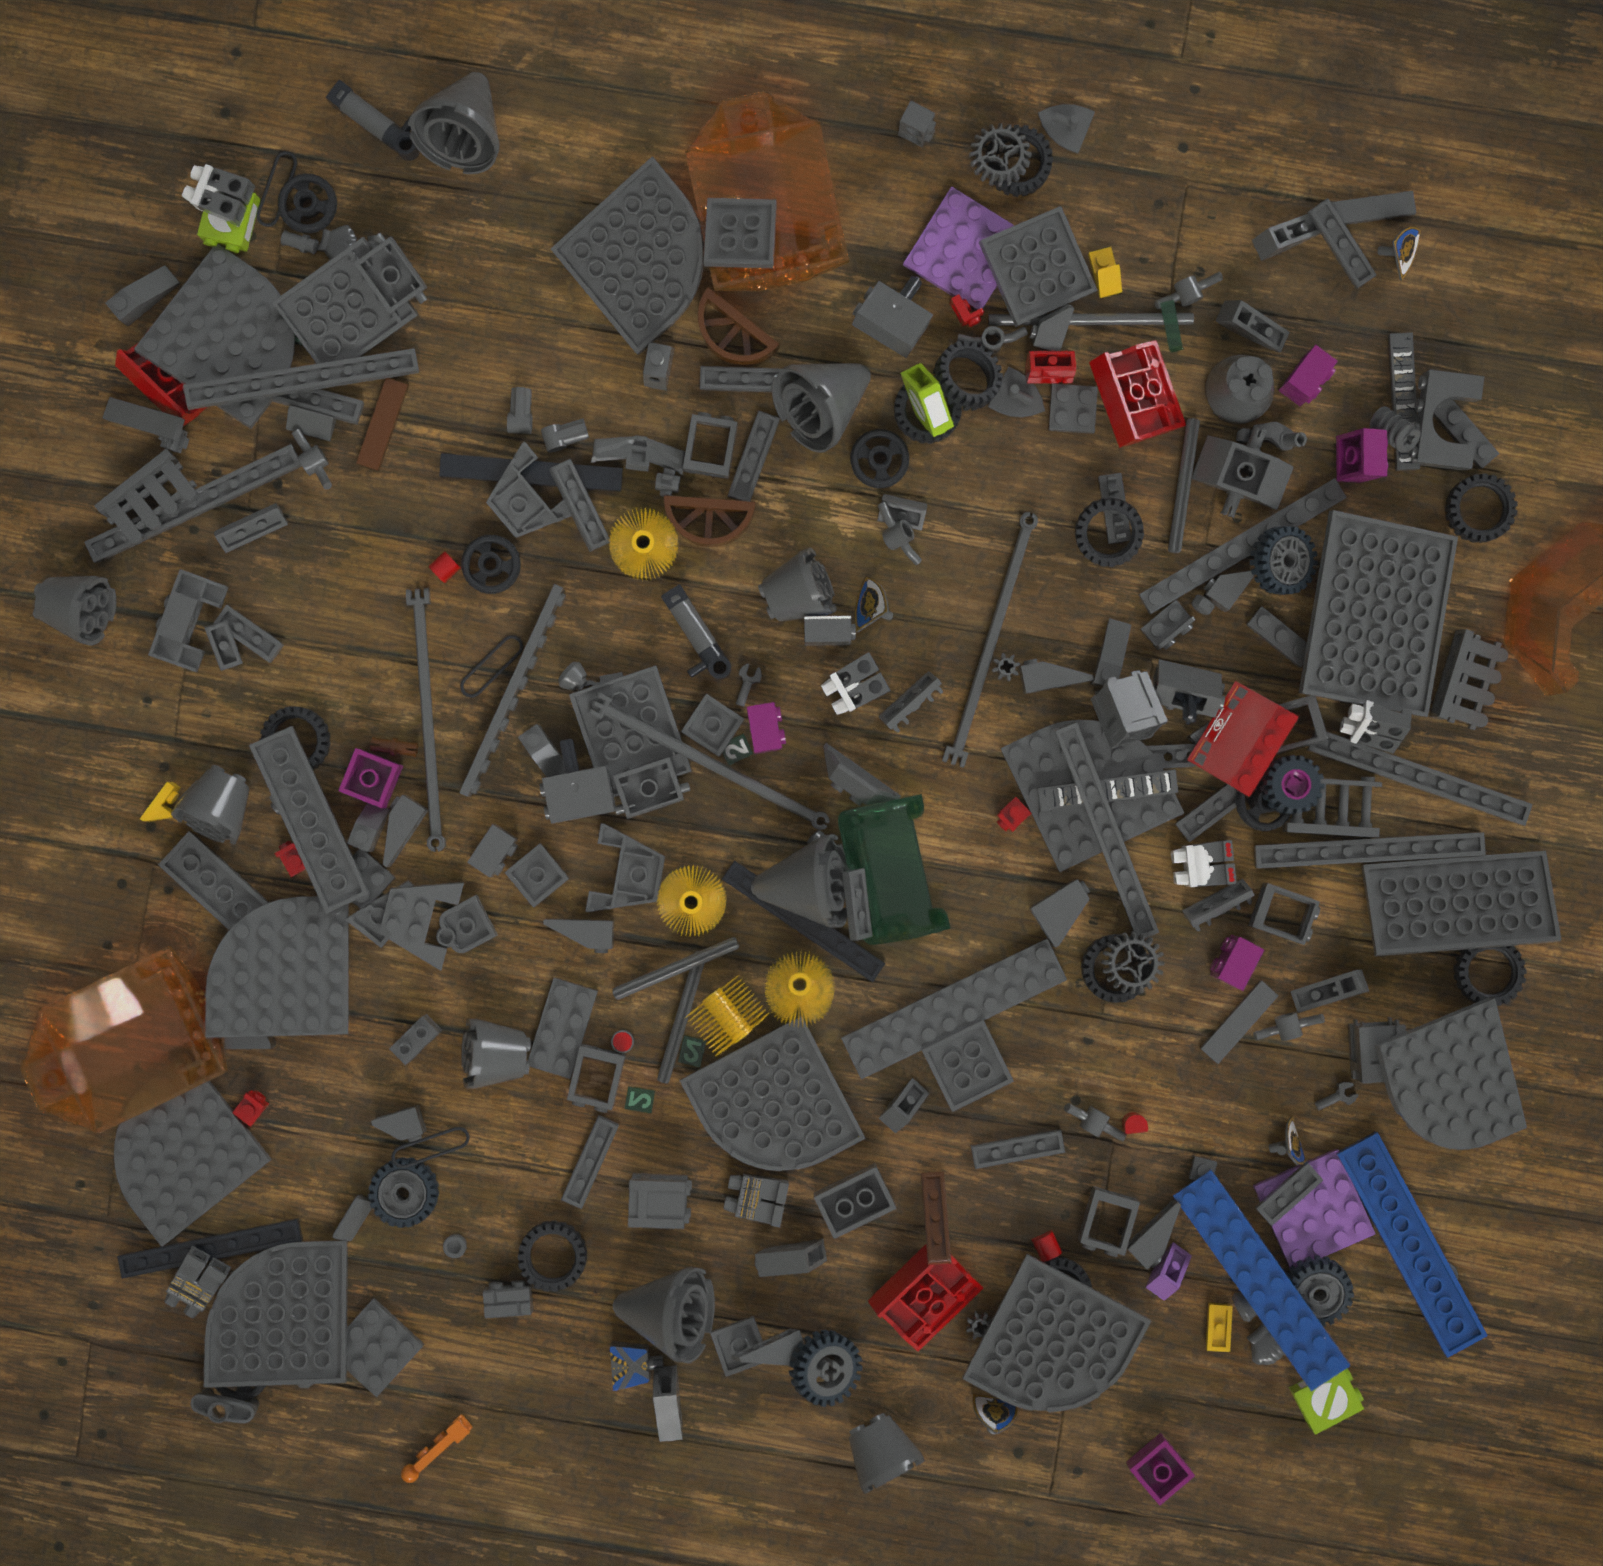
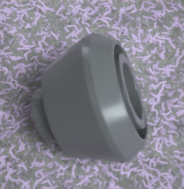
M572 662L563 671L558 679L561 688L575 691L576 689L580 691L588 681L585 679L587 674L581 663Z
M1241 1292L1233 1294L1232 1300L1243 1321L1250 1322L1257 1315Z

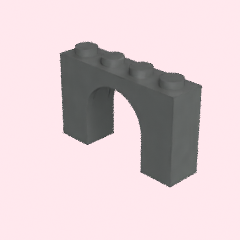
M1428 370L1420 376L1418 388L1421 389V393L1415 405V411L1418 412L1414 425L1416 430L1421 431V436L1416 446L1409 451V457L1412 458L1411 464L1463 471L1472 469L1475 446L1451 443L1439 437L1433 427V414L1438 404L1443 400L1451 399L1467 402L1482 400L1485 376Z

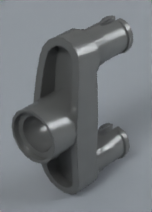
M206 1388L191 1399L190 1405L194 1412L209 1417L214 1423L224 1421L247 1423L255 1417L259 1401L252 1398L245 1402L217 1395L212 1389ZM217 1405L225 1408V1414L217 1411Z

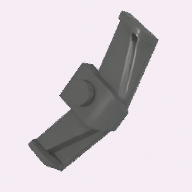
M646 436L594 439L591 463L595 461L626 459L625 469L648 472L650 462L667 469H673L682 475L685 451L651 440Z

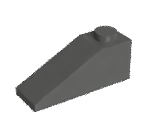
M1306 214L1266 229L1255 237L1252 242L1262 261L1320 235V232L1310 216Z
M164 265L124 287L105 304L119 321L126 326H130L180 285V282Z
M1242 300L1224 301L1216 319L1217 323L1231 332L1277 353H1281L1289 335V331Z
M1109 618L1093 673L1094 680L1091 681V685L1103 688V685L1107 682L1106 679L1116 677V680H1119L1131 624Z
M1037 659L1023 661L1024 665L1019 667L1024 694L1094 680L1091 674L1047 662L1038 663Z
M536 724L518 737L546 777L566 774L562 756L540 725Z
M407 795L397 796L390 806L392 811L389 814L383 860L385 867L393 865L428 812L427 808Z
M543 920L544 925L589 949H594V953H608V949L614 948V920Z
M1361 969L1290 992L1297 1012L1300 1013L1369 992V988Z
M1175 1198L1129 1240L1127 1249L1146 1269L1149 1267L1154 1268L1162 1260L1161 1256L1165 1252L1181 1204Z
M788 1329L731 1355V1358L739 1362L789 1366L790 1360H796L792 1356L793 1351L799 1353L801 1350L797 1347L799 1342L803 1345L805 1344L800 1330Z

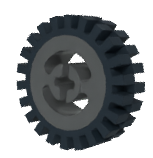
M821 1330V1334L816 1331L812 1333L813 1338L808 1335L804 1338L806 1341L805 1345L799 1342L797 1345L801 1349L799 1353L793 1351L792 1356L796 1360H790L789 1366L794 1369L789 1370V1376L794 1378L790 1381L795 1386L794 1389L812 1404L826 1407L827 1403L829 1406H834L835 1400L838 1403L844 1401L842 1395L846 1397L851 1395L848 1391L850 1387L854 1390L856 1389L857 1385L853 1381L854 1379L860 1381L861 1375L857 1371H862V1365L858 1363L862 1361V1358L857 1354L859 1350L854 1346V1343L841 1334L832 1330L830 1332ZM834 1354L835 1359L832 1360L826 1355ZM819 1376L825 1381L817 1382L816 1379Z

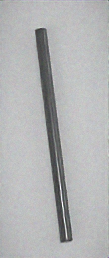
M1194 313L1072 314L1069 325H1193ZM988 314V326H1015L1010 314ZM1044 314L1019 326L1037 325L1038 320L1048 314Z

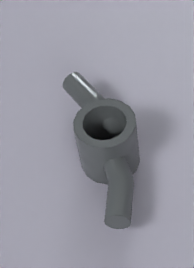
M1217 272L1197 282L1195 276L1187 277L1174 284L1175 293L1155 300V306L1159 309L1179 300L1183 307L1191 305L1204 297L1201 290L1223 280L1221 272Z
M991 326L984 330L981 337L959 334L957 342L960 341L962 343L964 340H969L970 344L974 341L977 342V346L984 345L985 352L990 349L993 353H997L1003 343L1014 342L1028 335L1026 328L1022 327L1010 334H1004L1000 328ZM995 335L999 339L997 345H990L986 342L985 337Z
M297 429L292 435L303 451L301 455L297 456L300 464L309 476L316 473L324 489H330L332 484L323 469L329 465L326 456L318 445L311 448L300 429Z
M887 503L879 504L878 508L888 527L882 532L885 544L891 550L901 547L914 565H918L922 559L908 543L914 539L912 527L906 520L896 523Z
M1297 1012L1287 1013L1274 1018L1275 1026L1253 1032V1036L1256 1041L1279 1034L1281 1041L1292 1040L1303 1036V1027L1324 1023L1325 1018L1323 1014L1299 1019Z
M1070 1103L1064 1106L1065 1112L1082 1120L1079 1127L1097 1137H1100L1102 1131L1123 1142L1127 1136L1125 1132L1107 1123L1110 1116L1092 1106H1089L1087 1112Z

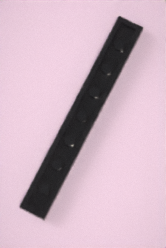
M441 453L439 476L498 482L512 459ZM533 461L520 474L530 485L557 487L549 469L560 463ZM573 464L585 489L622 491L623 468Z
M736 861L732 863L722 878L723 881L871 982L876 979L886 963L835 928L827 927L758 899L751 890V883L757 875Z
M299 1218L164 1245L163 1247L159 1246L120 1254L117 1258L121 1278L123 1279L180 1267L192 1246L209 1254L210 1258L208 1261H210L213 1257L220 1259L264 1250L286 1243L302 1242L303 1236Z

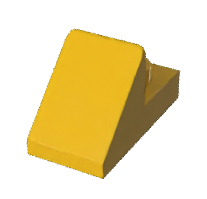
M1108 247L1089 252L1088 257L1099 298L1122 293L1120 265L1115 263L1112 248Z
M166 782L140 819L150 822L173 818L171 815L173 810L168 807V804L171 805L176 801L179 796L177 792L181 787L174 782Z

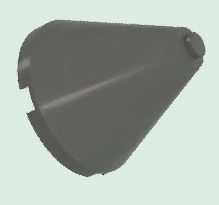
M469 73L420 103L411 114L408 126L411 127L410 138L416 148L434 164L449 171L453 166L464 169L463 174H478L490 169L495 163L500 149L489 81L482 73Z
M861 363L788 365L781 369L773 378V402L781 421L788 420L794 429L790 434L801 445L814 452H826L837 445L870 383L871 373L868 367Z
M833 834L823 835L757 875L751 883L753 895H756L762 901L827 927L836 928L844 926L848 917L847 909L844 907L845 892L842 872H845L846 868L842 862L847 866V859L842 844L836 845L834 840H838V837Z
M687 1267L619 1294L613 1302V1310L618 1318L672 1360L681 1363H691L701 1355L706 1346L701 1344L704 1334L710 1333L712 1330L715 1311L714 1289L711 1279H705L703 1275L706 1274L705 1270Z

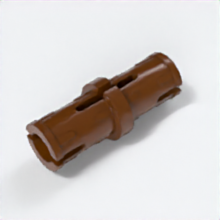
M372 737L371 743L380 744V746L370 745V751L390 753L391 756L401 754L417 757L418 751L409 750V748L418 749L419 744L417 742L399 741L398 738L389 740Z

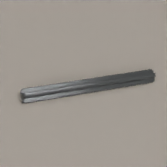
M1189 418L1186 422L1168 551L1171 553H1179L1182 548L1200 424L1199 419Z
M735 937L729 938L612 989L613 995L617 1000L732 952L739 948V943Z
M704 964L689 970L657 1080L659 1082L669 1083L688 1021V1017H685L691 1011Z

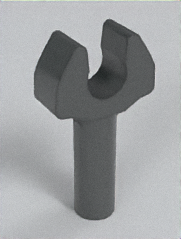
M748 663L739 671L743 684L736 704L743 707L752 684L759 683L762 678L759 667L754 677L747 676Z
M1347 1081L1337 1083L1336 1093L1314 1102L1318 1111L1338 1101H1343L1347 1105L1354 1103L1359 1096L1357 1093H1352L1349 1096L1344 1094L1345 1089L1352 1087L1354 1084Z

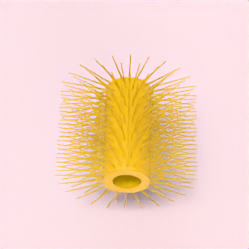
M646 507L644 526L641 509L642 529L639 515L640 530L638 531L629 514L634 527L625 515L630 526L621 517L625 525L617 519L619 525H615L617 530L613 527L614 531H612L614 540L620 542L619 546H617L618 554L616 547H613V561H616L617 566L620 565L619 569L628 571L629 575L633 573V579L636 574L637 580L640 567L641 579L643 580L644 567L647 580L646 562L650 576L649 558L658 576L659 573L653 561L662 574L663 572L659 565L667 572L664 565L669 568L667 563L671 562V559L673 561L674 557L676 558L674 548H671L669 545V535L671 545H675L677 549L679 545L677 534L674 535L673 525L671 528V524L668 525L670 520L665 526L667 521L661 522L666 517L663 519V517L655 515V512L651 516L650 510L647 519ZM609 535L610 539H608L610 542L608 544L609 550L612 548V545H617L611 535ZM643 540L650 542L647 548L641 549L638 547V544Z
M693 864L692 881L689 866L688 876L684 866V875L680 867V874L678 870H675V874L672 871L669 878L666 877V880H663L662 886H660L661 889H659L660 892L658 891L659 895H657L659 898L657 899L659 901L657 905L662 904L658 909H664L661 912L664 913L661 918L667 916L664 921L673 916L666 926L677 917L671 924L672 926L680 917L674 930L683 915L685 918L687 914L686 934L690 919V936L693 918L695 937V922L698 935L700 934V927L703 933L705 930L708 933V926L713 922L714 917L715 922L718 924L720 915L722 917L723 911L725 913L724 909L726 906L723 904L726 905V902L722 901H727V899L724 898L726 895L722 891L724 887L719 888L722 886V883L716 885L720 882V879L713 883L717 876L708 883L714 873L703 885L710 871L700 887H695L698 866L694 880ZM695 896L698 903L696 905H689L686 902V897Z
M797 952L796 965L792 953V961L788 958L789 960H783L787 961L783 962V965L779 963L781 970H778L777 974L775 973L770 976L772 978L766 980L769 982L765 983L767 984L765 986H769L765 987L767 988L766 991H769L765 992L768 993L765 995L770 996L767 998L771 999L769 1001L777 1007L778 1005L780 1006L776 1016H785V1020L790 1018L789 1023L791 1024L795 1011V1024L798 1007V1027L799 1006L801 1009L802 1027L803 1013L807 1026L808 1018L811 1021L810 1023H812L810 1019H815L811 1018L815 1017L811 1015L816 1014L820 1016V1011L817 1008L821 1009L824 1003H829L827 1002L829 1000H827L826 995L828 994V999L834 996V993H831L834 992L831 991L834 990L832 989L834 986H830L834 985L831 984L834 982L828 980V977L823 974L824 972L820 971L823 963H814L818 960L814 961V957H812L809 964L810 952L806 965L804 956L802 972L801 954L799 973ZM796 988H802V989H804V990H803V991H797V990H795V989H796Z
M738 976L722 988L719 987L702 1001V1004L685 1017L687 1018L701 1006L705 1005L690 1020L698 1016L705 1009H708V1011L693 1022V1024L701 1020L709 1012L711 1015L698 1024L695 1029L712 1016L714 1019L709 1021L697 1033L708 1027L715 1020L717 1022L701 1036L708 1033L718 1024L720 1026L703 1041L723 1028L721 1032L707 1042V1044L723 1032H726L709 1047L715 1046L722 1039L726 1038L712 1053L725 1045L730 1039L732 1041L715 1056L745 1037L753 1030V1027L758 1025L769 1014L767 1013L751 1026L750 1024L762 1015L765 1010L758 1013L750 1021H746L763 1007L757 1008L750 1015L746 1016L760 1001L742 1015L740 1014L757 998L746 1004L739 1011L737 1010L753 996L751 995L737 1007L734 1005L749 994L750 991L732 1003L731 1001L745 991L747 987L731 999L728 998L745 983L726 996V993L741 980L733 984L725 992L722 991Z

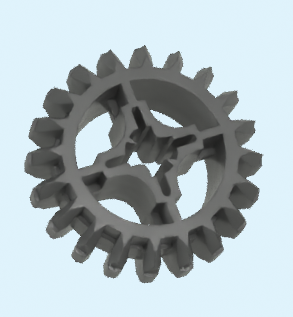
M1002 123L998 124L997 129L991 124L989 125V132L984 128L981 129V136L975 135L974 140L976 143H971L970 149L973 151L969 153V158L974 159L970 162V166L977 167L974 171L975 175L982 173L980 179L982 182L986 178L990 179V186L993 185L994 181H998L997 185L1001 187L1004 180L1009 186L1012 182L1011 178L1016 182L1019 181V174L1025 175L1026 169L1024 167H1029L1030 161L1027 159L1031 157V152L1026 151L1030 148V144L1023 143L1026 139L1025 135L1018 137L1019 128L1015 129L1014 132L1010 131V124L1007 125L1006 129H1002ZM1001 139L1010 142L1011 145H1005ZM992 141V151L982 156V148ZM997 150L1004 154L1003 160L999 156L996 157ZM1018 154V162L1014 167L1008 169V159ZM989 165L997 166L999 171L990 168Z
M1131 931L1130 938L1124 932L1122 933V941L1119 937H1114V941L1117 943L1115 946L1112 943L1107 944L1112 949L1111 952L1103 951V954L1109 956V959L1101 960V963L1109 965V967L1104 968L1102 971L1103 973L1111 972V975L1106 980L1111 982L1115 979L1113 983L1114 988H1118L1122 984L1121 992L1125 993L1129 987L1130 993L1135 994L1137 987L1140 993H1144V984L1148 989H1152V984L1149 981L1159 982L1155 974L1162 975L1163 971L1157 969L1158 965L1164 966L1165 962L1158 961L1157 958L1164 956L1163 952L1155 953L1160 947L1159 944L1150 946L1153 942L1152 937L1144 941V933H1140L1137 939L1135 931ZM1131 944L1142 945L1149 954L1136 955ZM1125 947L1124 959L1115 964L1118 952ZM1131 956H1134L1133 959L1140 960L1135 963L1134 969L1132 966H1126L1131 962ZM1151 961L1148 973L1141 978L1142 966ZM1129 970L1135 981L1123 980L1117 971Z

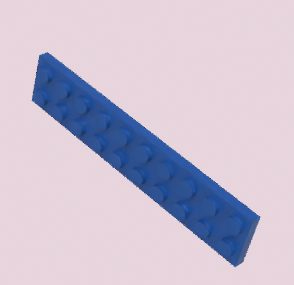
M1375 1131L1340 1150L1337 1153L1338 1158L1444 1355L1448 1358L1487 1337V1333L1378 1132Z
M1212 1169L1173 1195L1311 1391L1350 1367L1346 1357Z

